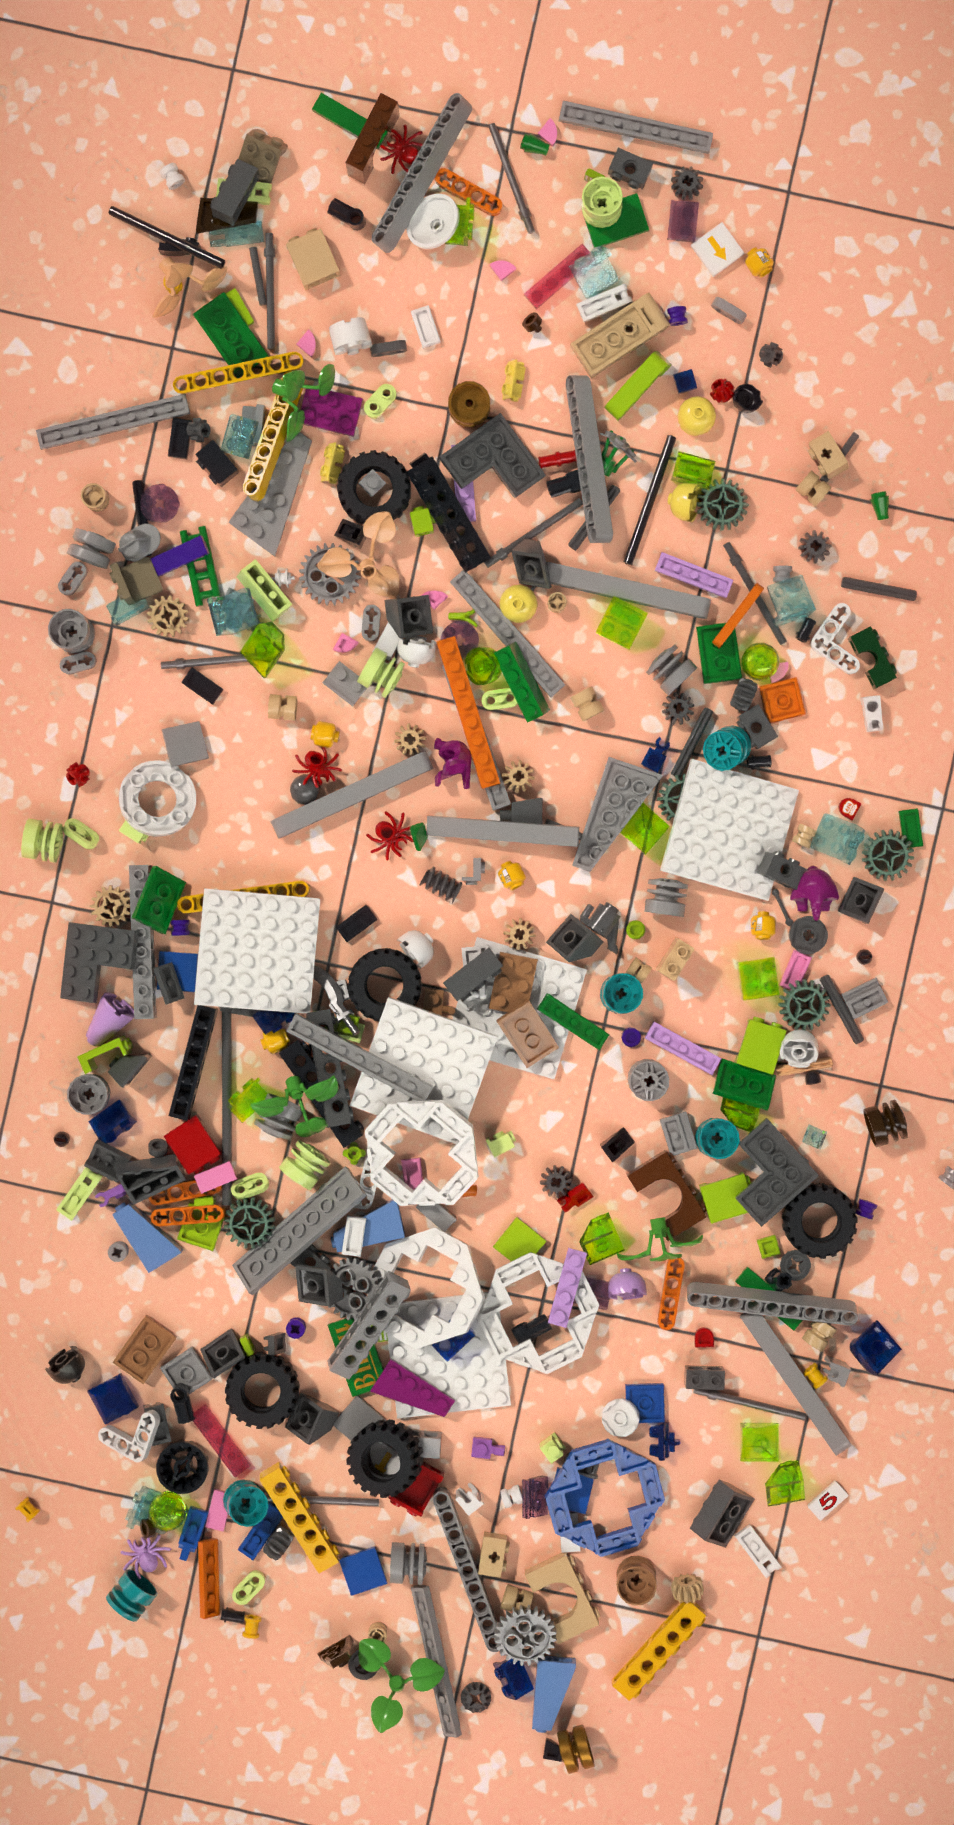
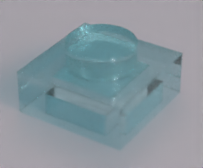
M809 1124L802 1142L821 1150L827 1131Z

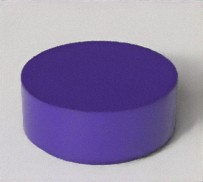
M629 1027L622 1032L621 1038L626 1046L635 1047L640 1043L641 1035L636 1028Z

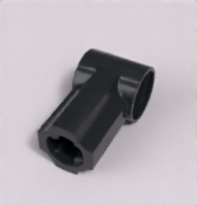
M336 198L331 201L327 214L349 225L353 230L358 231L365 227L366 219L360 209L353 208ZM360 216L361 220L358 223H353V217Z
M578 470L571 471L563 477L546 482L551 498L581 491Z
M776 1267L764 1279L778 1292L788 1289L792 1285V1276L787 1272H780Z
M543 1314L529 1322L516 1325L511 1331L518 1344L528 1339L534 1341L536 1337L552 1330V1327L548 1323L546 1315Z
M184 1383L175 1384L170 1398L174 1404L178 1423H189L195 1420L189 1388ZM182 1390L185 1396L178 1397L175 1391Z

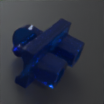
M663 1422L660 1425L649 1428V1436L651 1438H658V1444L650 1445L649 1455L659 1457V1461H665V1458L669 1457V1452H675V1446L681 1444L680 1439L675 1438V1432H669V1422Z

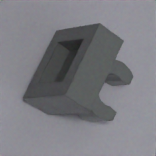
M278 1332L264 1337V1340H268V1346L264 1347V1350L268 1351L269 1355L286 1352L285 1333Z

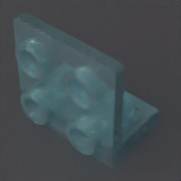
M798 575L768 585L767 587L777 616L772 620L775 628L808 617L816 610L803 575Z

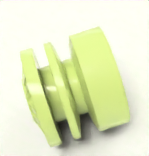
M597 177L589 181L584 187L582 193V213L585 220L592 226L598 228L609 227L617 222L621 216L623 195L616 181L608 177Z
M376 647L357 682L366 688H369L373 682L377 683L374 692L378 693L380 688L383 687L385 689L381 696L386 698L399 682L405 663L401 661L397 668L393 667L397 659L394 657L389 663H386L387 653Z
M28 818L22 836V857L36 860L39 852H41L42 861H47L49 857L50 862L56 863L63 846V825L56 823L53 828V822L48 821L45 829H43L42 820Z
M298 1140L295 1145L301 1151L296 1148L291 1150L296 1159L287 1156L279 1168L293 1181L308 1190H312L319 1180L313 1172L316 1171L323 1174L325 1170L320 1165L328 1168L330 1162L317 1148Z

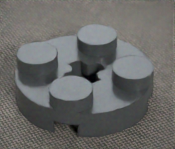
M804 916L796 919L789 929L791 946L803 954L818 952L825 946L828 939V931L820 919L815 921L813 916ZM807 930H811L810 933L813 934V938H809V941H806V938L803 936V933L807 932Z

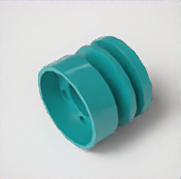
M734 725L725 726L709 735L705 740L703 746L704 758L714 769L720 771L730 770L745 761L750 755L751 740L747 732L742 728Z
M627 973L615 974L603 982L600 988V999L608 1011L615 1014L629 1013L641 1004L643 988L634 976ZM621 988L625 996L618 999L619 995H616V991H620Z
M709 1118L703 1121L695 1134L698 1149L704 1155L715 1159H725L733 1155L740 1142L737 1128L730 1121L721 1118ZM717 1133V1136H720V1140H716L715 1143V1140H712V1136H715Z
M242 1479L233 1482L225 1490L223 1506L234 1522L240 1526L250 1527L260 1523L266 1516L268 1499L258 1485L250 1480ZM244 1498L247 1502L243 1503L241 1499Z
M127 1569L119 1579V1585H114L112 1591L107 1594L106 1600L119 1615L129 1621L137 1622L141 1614L145 1612V1606H149L153 1602L158 1592L153 1584L140 1574L141 1579H138L134 1570Z

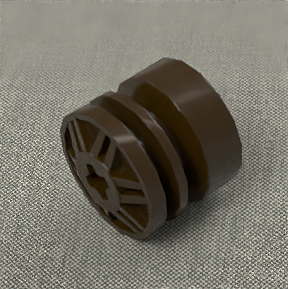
M895 1099L890 1101V1108L886 1102L882 1104V1113H880L877 1106L863 1109L867 1129L876 1148L888 1144L889 1134H891L895 1142L899 1140L898 1132L902 1139L908 1138L907 1122L902 1109Z

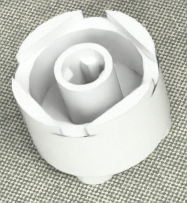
M350 318V322L342 320L329 327L335 355H342L346 352L349 356L359 353V349L372 347L365 318Z

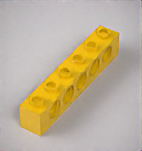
M277 1462L262 1471L259 1480L320 1574L339 1562L338 1555L340 1552L335 1544L332 1545L328 1540L330 1536L325 1528L322 1529L320 1527V1520L316 1513L312 1514L310 1511V1504L306 1497H301L298 1484L295 1481H291L288 1468ZM280 1482L286 1484L284 1488H278L276 1485ZM289 1498H293L296 1500V1502L293 1504H289L286 1502V1500ZM298 1514H304L306 1516L304 1519L296 1518ZM308 1530H314L315 1534L308 1535L306 1534V1532ZM322 1545L325 1547V1549L319 1551L316 1549V1547Z
M696 1602L680 1603L611 1680L612 1686L628 1701L633 1697H638L642 1691L641 1688L653 1680L655 1672L658 1669H663L667 1664V1659L679 1651L681 1643L688 1641L693 1634L692 1631L705 1622V1610ZM683 1618H689L690 1622L688 1624H682L681 1620ZM676 1632L678 1635L676 1638L671 1639L668 1637V1634ZM658 1646L665 1648L661 1653L655 1651ZM649 1660L652 1664L649 1667H645L642 1665L643 1662ZM634 1674L639 1676V1679L636 1681H632L629 1678Z

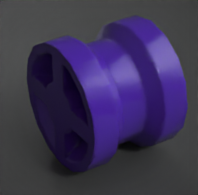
M675 306L667 309V313L670 315V320L668 321L670 326H680L688 323V319L685 317L686 306Z
M171 920V925L173 926L171 936L190 935V930H188L190 920Z
M859 1198V1207L856 1209L855 1214L873 1220V1211L877 1209L878 1205Z
M299 1317L290 1319L286 1326L287 1335L293 1339L302 1337L306 1329L304 1320Z

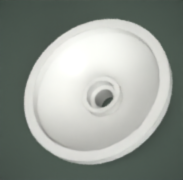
M432 194L423 198L406 227L407 235L411 242L422 249H434L446 243L456 231L459 223L458 206L453 199L445 194Z

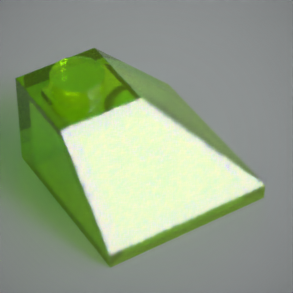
M273 622L258 624L240 651L263 678H267L285 651L284 634Z
M642 803L620 834L646 855L670 826L645 803Z
M722 1097L720 1110L736 1128L751 1132L757 1122L760 1108Z
M609 1212L591 1219L579 1241L583 1252L587 1253L586 1258L589 1265L625 1251Z
M740 1423V1461L779 1462V1423Z
M789 1460L780 1463L765 1483L768 1507L805 1500L804 1479L799 1460Z

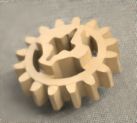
M169 595L168 600L164 596H161L160 602L155 599L156 605H149L152 612H147V615L151 616L147 622L153 623L151 629H157L156 634L158 635L163 632L166 638L168 633L172 637H175L176 631L181 634L180 628L187 627L184 621H189V618L185 617V614L189 613V611L183 610L185 604H179V598L173 601L171 595ZM169 604L177 606L178 610L170 609ZM161 607L160 613L156 615L157 610ZM167 611L172 615L169 622L164 618ZM180 618L179 623L175 626L176 620ZM157 623L166 624L167 629L161 628Z
M109 885L108 890L105 887H101L102 892H95L97 898H91L95 902L90 905L91 908L95 909L91 915L98 916L96 921L103 920V926L107 922H109L110 927H113L114 922L119 926L121 925L120 920L127 921L125 915H131L130 911H128L130 904L127 902L130 900V897H125L127 891L120 892L119 886L115 890L113 885ZM110 893L118 895L120 899H114ZM103 898L102 906L99 907V902ZM109 901L115 903L113 911L107 908ZM123 905V911L119 914V909ZM102 914H110V917H112V919H108L104 917Z

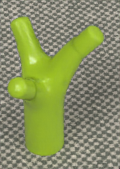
M474 610L460 613L449 612L448 614L449 620H462L471 623L475 627L478 626L470 618V615L475 613Z

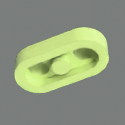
M381 385L365 402L364 411L368 417H380L395 401L397 394L392 385ZM388 390L390 391V395L384 396L383 392ZM373 404L377 406V409L374 411L370 409V406Z
M510 688L487 691L481 699L483 707L487 710L512 708L518 704L515 697L513 701H507V695L514 697ZM488 698H494L495 702L493 704H489L487 702Z
M71 818L66 820L63 826V832L66 836L86 849H94L97 846L99 835L77 819Z
M263 1173L249 1175L236 1180L231 1186V1193L238 1200L255 1196L268 1189L269 1180Z
M251 1571L234 1588L232 1598L235 1603L239 1605L247 1604L263 1588L265 1576L261 1571ZM252 1578H259V1582H254ZM245 1591L246 1595L241 1596L239 1592Z

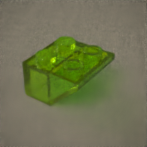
M613 596L595 633L630 650L648 613Z
M775 957L736 962L741 1000L745 1001L780 995Z

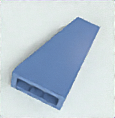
M391 1199L361 1216L366 1218L362 1247L405 1238L399 1205ZM346 1225L335 1230L333 1237H331L332 1247L336 1248L337 1252H342Z
M123 1202L115 1208L116 1212L112 1214L148 1273L183 1252V1248L159 1226H155L151 1219L133 1205L132 1202L127 1205Z
M546 1655L545 1660L540 1657L538 1658L532 1715V1729H535L537 1732L545 1733L552 1730L576 1669V1658Z

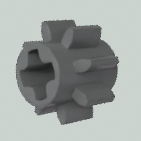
M771 342L770 345L765 344L759 352L760 361L770 368L772 365L777 366L783 359V349L774 342Z
M193 418V422H188L187 434L190 436V440L204 442V438H209L210 426L207 420Z

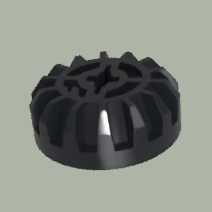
M179 1440L178 1442L170 1443L163 1449L157 1460L156 1472L160 1483L167 1490L176 1494H188L197 1490L204 1483L209 1472V1459L205 1455L204 1449L201 1446H197L193 1441ZM181 1451L188 1452L187 1455L180 1456L179 1458L174 1456ZM193 1456H195L197 1460V1469L192 1468ZM172 1459H174V1460L176 1461L175 1464H174V1471L172 1470V1467H171V1460H172ZM188 1460L186 1467L179 1473L180 1466ZM190 1471L194 1473L189 1477H184L187 1476L190 1473Z

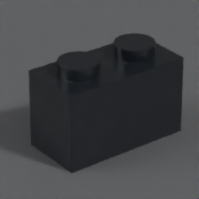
M214 440L195 454L198 458L197 464L202 470L206 468L210 472L208 477L215 485L219 483L223 487L239 473Z

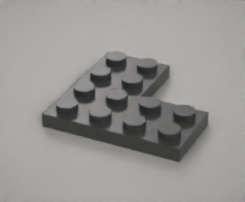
M501 413L439 457L461 489L492 468L514 499L546 476Z
M69 922L60 998L97 1003L101 965L135 969L139 931Z
M765 1118L739 1142L741 1148L760 1167L763 1173L735 1198L762 1227L819 1175L768 1118Z

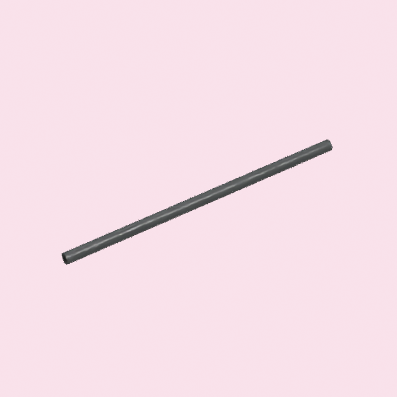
M222 1012V1164L228 1161L232 1164L231 1013ZM232 1181L222 1185V1205L232 1204Z

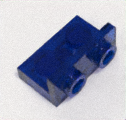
M260 1010L252 1017L266 1035L270 1031L274 1034L283 1027L281 1024L284 1021L287 1024L290 1023L296 1013Z
M119 1099L88 1122L98 1139L108 1144L115 1141L121 1133L130 1130L137 1121L130 1115L124 1103Z
M513 1658L508 1661L505 1659L502 1662L493 1663L495 1668L494 1674L503 1686L501 1689L505 1697L517 1700L534 1689L524 1664L521 1666L520 1661L513 1664Z

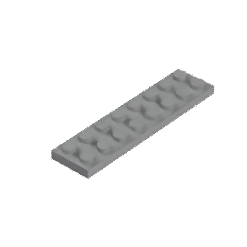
M345 1166L277 1225L271 1231L272 1236H265L268 1239L267 1242L261 1239L262 1246L259 1247L256 1244L254 1249L251 1248L232 1265L249 1294L254 1295L367 1196L349 1168Z

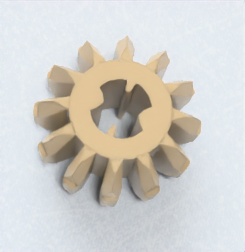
M408 723V730L406 731L403 726H400V730L403 733L395 732V735L400 737V739H395L394 743H401L396 749L400 750L404 747L403 755H406L407 750H410V756H413V749L418 754L421 753L418 746L425 748V744L420 741H424L427 738L426 736L419 737V735L423 734L424 730L421 729L416 732L418 729L416 724L413 730H411V725ZM408 735L416 738L412 745L405 742V738H408Z
M519 760L518 767L512 761L513 769L508 766L505 767L510 773L502 774L503 777H509L503 783L508 784L511 782L512 784L508 789L511 790L513 786H516V793L519 792V786L525 792L526 787L524 784L532 787V784L527 780H535L534 776H528L534 770H526L529 763L521 767L522 760ZM517 771L522 772L521 775L524 774V779L522 778L520 782L515 781L516 778H513V774H517Z
M519 918V924L516 925L515 920L512 919L513 927L506 924L510 932L503 931L504 935H510L504 941L512 940L509 947L512 948L516 943V950L518 951L520 950V944H523V948L527 949L525 942L527 941L532 945L533 941L528 938L536 937V934H529V931L535 928L534 926L526 928L530 923L528 920L522 925L523 920ZM517 929H520V931L524 930L523 939L518 940V937L517 939L514 937Z
M680 1574L679 1577H674L671 1592L674 1600H679V1603H695L696 1600H701L704 1585L702 1584L701 1577H696V1574Z

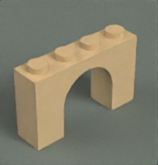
M567 1552L559 1553L525 1570V1577L533 1592L553 1583H565L572 1587L577 1595L576 1604L571 1611L551 1620L554 1621V1628H556L557 1644L598 1626V1618L601 1617L597 1607H593L590 1602L593 1599L589 1590H585L582 1585L584 1580L581 1573H576L574 1569L576 1563L572 1555L568 1556Z

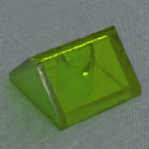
M678 451L671 481L699 484L698 487L701 489L705 488L708 490L711 484L715 461Z

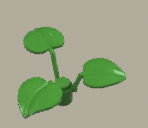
M333 364L324 366L319 375V384L316 386L304 385L305 373L302 370L289 372L282 376L283 380L278 378L273 383L272 392L282 396V400L294 409L287 423V442L293 440L300 433L305 421L304 411L299 410L292 401L298 397L301 388L319 390V395H327L335 381V367Z
M333 1075L331 1078L306 1089L299 1076H292L285 1081L287 1086L285 1097H275L251 1104L252 1109L258 1115L272 1117L283 1112L284 1106L288 1105L289 1096L292 1099H298L305 1122L297 1124L295 1131L300 1137H309L323 1131L326 1128V1121L322 1117L308 1120L301 1099L303 1093L305 1092L310 1100L326 1101L336 1095L338 1082L335 1075Z
M665 1217L650 1219L652 1230H649L647 1250L638 1255H622L617 1253V1257L619 1260L629 1261L651 1255L653 1235H655V1238H660L663 1254L656 1258H650V1261L660 1262L667 1259H678L682 1257V1254L666 1252L664 1242L666 1233L672 1244L670 1247L697 1245L703 1241V1234L691 1242H677L672 1238L669 1227L666 1225Z
M372 1638L363 1639L359 1642L358 1658L362 1668L368 1672H376L382 1666L390 1678L389 1686L392 1692L389 1698L378 1696L371 1705L373 1724L379 1733H384L386 1730L396 1726L403 1716L401 1704L397 1700H392L395 1693L401 1692L405 1684L413 1680L415 1690L420 1692L429 1691L441 1681L445 1670L431 1659L420 1658L411 1665L410 1672L412 1676L403 1680L399 1675L393 1676L384 1664L391 1658L390 1649L384 1642Z

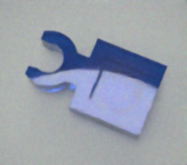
M660 737L655 741V750L650 747L640 764L655 773L659 772L667 757L662 754L663 751L667 750L670 746V742H667L665 747H661L659 745Z

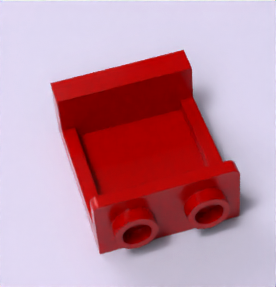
M198 1114L164 1135V1138L188 1175L192 1172L195 1175L205 1169L203 1165L208 1162L213 1164L220 1159L219 1155L222 1153L202 1124V1119Z
M424 1461L420 1466L422 1469L420 1474L404 1492H400L394 1497L388 1496L391 1504L396 1507L402 1506L406 1508L407 1512L415 1517L417 1515L422 1517L424 1509L433 1493L444 1478V1472Z

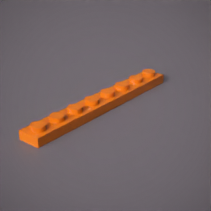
M453 636L437 641L481 788L484 789L500 784L456 638Z

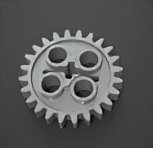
M324 543V549L317 545L316 552L310 549L311 556L304 555L307 562H301L300 564L304 569L299 570L301 574H304V576L299 577V580L305 581L301 587H308L305 594L312 593L311 600L317 597L318 604L325 600L326 606H328L330 601L336 606V600L343 604V597L350 599L348 593H356L353 586L359 587V584L355 581L361 579V576L356 575L361 570H357L352 564H350L352 571L349 575L337 577L344 582V585L339 584L332 577L327 579V575L316 567V564H318L324 554L329 549L335 547L334 543L331 544L330 548ZM354 554L350 555V560H353ZM314 572L322 574L319 581L312 580L311 577ZM330 583L337 585V590L333 593L327 591V586Z
M350 1257L346 1260H339L340 1264L335 1263L333 1264L335 1269H330L344 1284L342 1285L344 1297L329 1308L335 1307L334 1314L340 1312V1318L347 1316V1320L352 1318L355 1320L378 1287V1281L382 1277L375 1276L378 1270H371L373 1264L366 1266V1260H361L360 1262L358 1257L354 1258V1260ZM346 1272H349L351 1276L350 1281L346 1278ZM363 1279L367 1282V1288H364L362 1285ZM356 1297L360 1299V1306L356 1304Z
M520 1605L518 1611L515 1607H512L513 1613L505 1611L506 1617L500 1616V1622H496L497 1629H494V1641L497 1643L496 1648L500 1650L501 1656L506 1655V1661L513 1658V1664L520 1661V1665L523 1666L524 1661H527L528 1665L531 1666L532 1660L538 1664V1658L540 1657L545 1660L544 1653L550 1655V1648L555 1647L554 1642L557 1640L555 1634L557 1633L556 1628H554V1621H551L550 1615L545 1616V1610L538 1612L537 1606L531 1610L530 1605L526 1609H523V1606Z

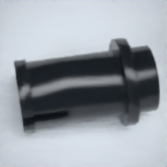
M807 617L804 618L805 620L799 632H796V639L803 643L810 640L809 636L816 624L815 620Z
M750 755L746 760L747 768H751V770L760 767H771L772 765L770 755Z
M228 1607L226 1609L222 1608L220 1620H223L224 1623L229 1621L243 1624L245 1611L229 1610Z

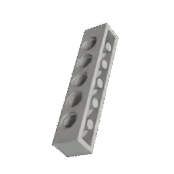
M390 1271L387 1272L327 1360L329 1371L348 1380L353 1374H356L362 1360L367 1358L373 1344L375 1345L378 1342L382 1331L389 1326L390 1319L394 1314L398 1313L401 1303L409 1297L411 1289L408 1280Z

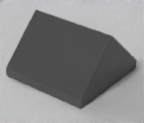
M853 877L838 912L864 924H869L884 892V888Z
M232 1328L200 1349L213 1378H216L247 1356L238 1336Z

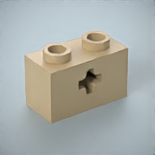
M829 431L809 442L810 449L808 453L812 460L816 459L819 465L817 468L822 476L826 475L830 480L849 468L846 458ZM827 454L830 458L827 459L824 455Z
M484 1531L478 1574L501 1578V1574L506 1571L507 1565L504 1555L509 1552L510 1542L507 1541V1535ZM493 1551L497 1552L495 1558H492Z

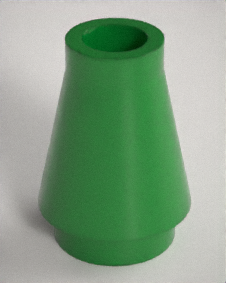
M531 133L529 135L524 134L520 149L524 150V152L545 156L550 147V144L545 143Z
M886 491L871 494L872 499L870 501L877 520L888 519L889 495H887Z

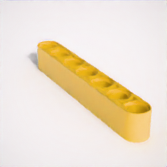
M289 352L186 374L174 379L173 388L177 393L186 394L298 370L303 366L304 358L298 352ZM293 355L300 357V364L298 366L290 364V358ZM275 359H279L282 363L279 370H273L271 367V362ZM256 363H260L263 367L260 374H254L252 371V367ZM237 367H241L244 371V375L241 378H236L233 374L234 369ZM218 371H222L225 375L223 382L215 380V374ZM200 375L206 378V383L202 387L196 383V378ZM181 379L187 382V388L183 391L177 387V383Z
M301 388L298 397L294 401H292L296 406L299 402L303 388ZM277 394L273 400L243 484L244 493L253 501L262 500L266 494L287 435L289 416L294 411L293 407L287 402L283 403V397ZM280 416H283L280 421H277ZM276 433V436L271 439V436ZM270 451L269 455L264 457L265 453ZM263 469V472L258 475V472ZM257 487L256 491L251 493L252 489Z
M293 881L230 891L258 893L261 889H265L268 894L278 895V888L283 886L287 889V896L306 897L310 893V886L305 881ZM298 884H304L306 887V892L303 895L296 892ZM204 894L181 897L177 903L178 909L182 913L201 912V900ZM186 899L192 903V907L189 910H185L182 906L183 901Z

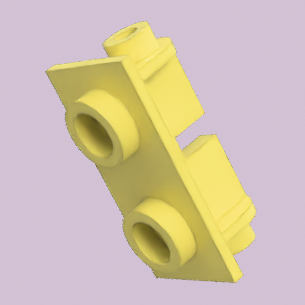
M517 359L509 361L505 367L506 379L501 390L503 394L502 400L511 398V401L518 402L519 398H521L523 385L516 382L517 380L524 381L526 367H524L525 363L517 362Z
M335 442L326 446L324 451L325 463L320 470L321 482L337 483L342 467L335 466V463H343L344 446H336Z

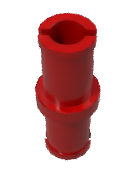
M575 450L562 453L558 451L552 455L538 457L541 469L556 465L561 467L562 464L577 462Z

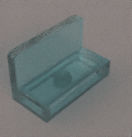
M118 598L106 605L112 616L111 619L116 626L150 608L146 599L128 606L125 600Z

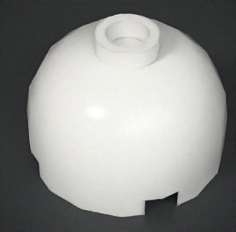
M421 636L405 637V639L398 638L397 651L401 659L408 662V666L418 668L419 665L426 664L433 658L437 642L434 640L431 643L426 642L427 638Z
M412 930L397 939V941L402 942L399 945L412 961L417 960L418 964L416 966L421 969L432 959L434 949L431 943L434 941L428 933L423 934L420 931Z
M799 1029L793 1030L785 1036L781 1043L780 1056L783 1061L784 1059L788 1061V1065L805 1068L810 1066V1063L817 1061L819 1045L812 1033Z

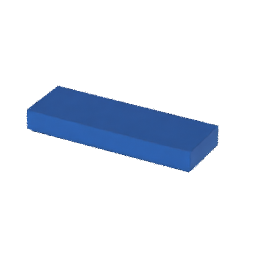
M270 1502L268 1504V1511L264 1519L252 1527L238 1548V1551L251 1560L255 1559L283 1518L274 1503Z

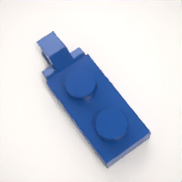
M190 1506L178 1542V1548L182 1549L180 1560L187 1561L189 1553H195L209 1511Z

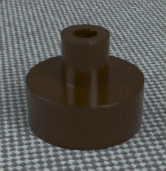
M533 312L523 320L522 326L527 332L535 331L539 333L542 330L540 326L542 318L538 313Z
M152 1518L140 1521L141 1534L146 1539L154 1537L156 1530L160 1529L159 1522H154Z

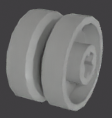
M76 528L73 538L75 541L83 544V546L70 544L67 554L91 565L107 569L110 559L101 554L100 551L107 554L113 553L116 543L97 533Z

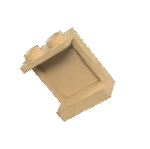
M313 228L307 231L306 235L292 237L286 243L305 291L341 276L321 228L318 230Z
M675 937L655 970L675 981L694 952V947Z

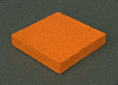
M797 677L759 686L765 714L770 723L806 714Z

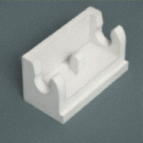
M468 1483L472 1492L468 1491L465 1493L459 1487L456 1490L455 1500L468 1516L484 1504V1494L479 1492L472 1483Z

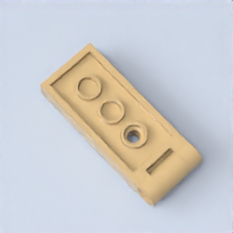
M648 292L573 341L570 347L592 379L670 326V323L650 292ZM630 327L633 331L627 332L626 328Z

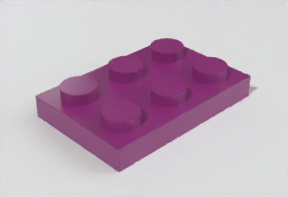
M306 389L301 410L305 414L304 425L354 437L363 398L334 391L321 396L319 395V390Z

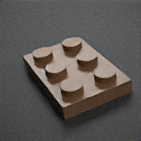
M500 952L499 960L503 967H501L502 972L494 979L489 1009L509 1012L523 1002L530 1001L538 959Z
M529 1000L496 1020L526 1068H529L559 1048Z
M146 1315L112 1363L144 1385L177 1336Z

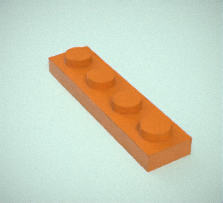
M216 1538L198 1541L200 1618L202 1619L220 1615L218 1539Z

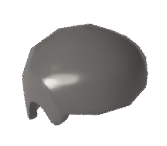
M308 774L296 777L291 783L290 793L292 799L298 804L306 805L313 802L320 791V785L318 788L315 787L312 776L306 785H303V781Z

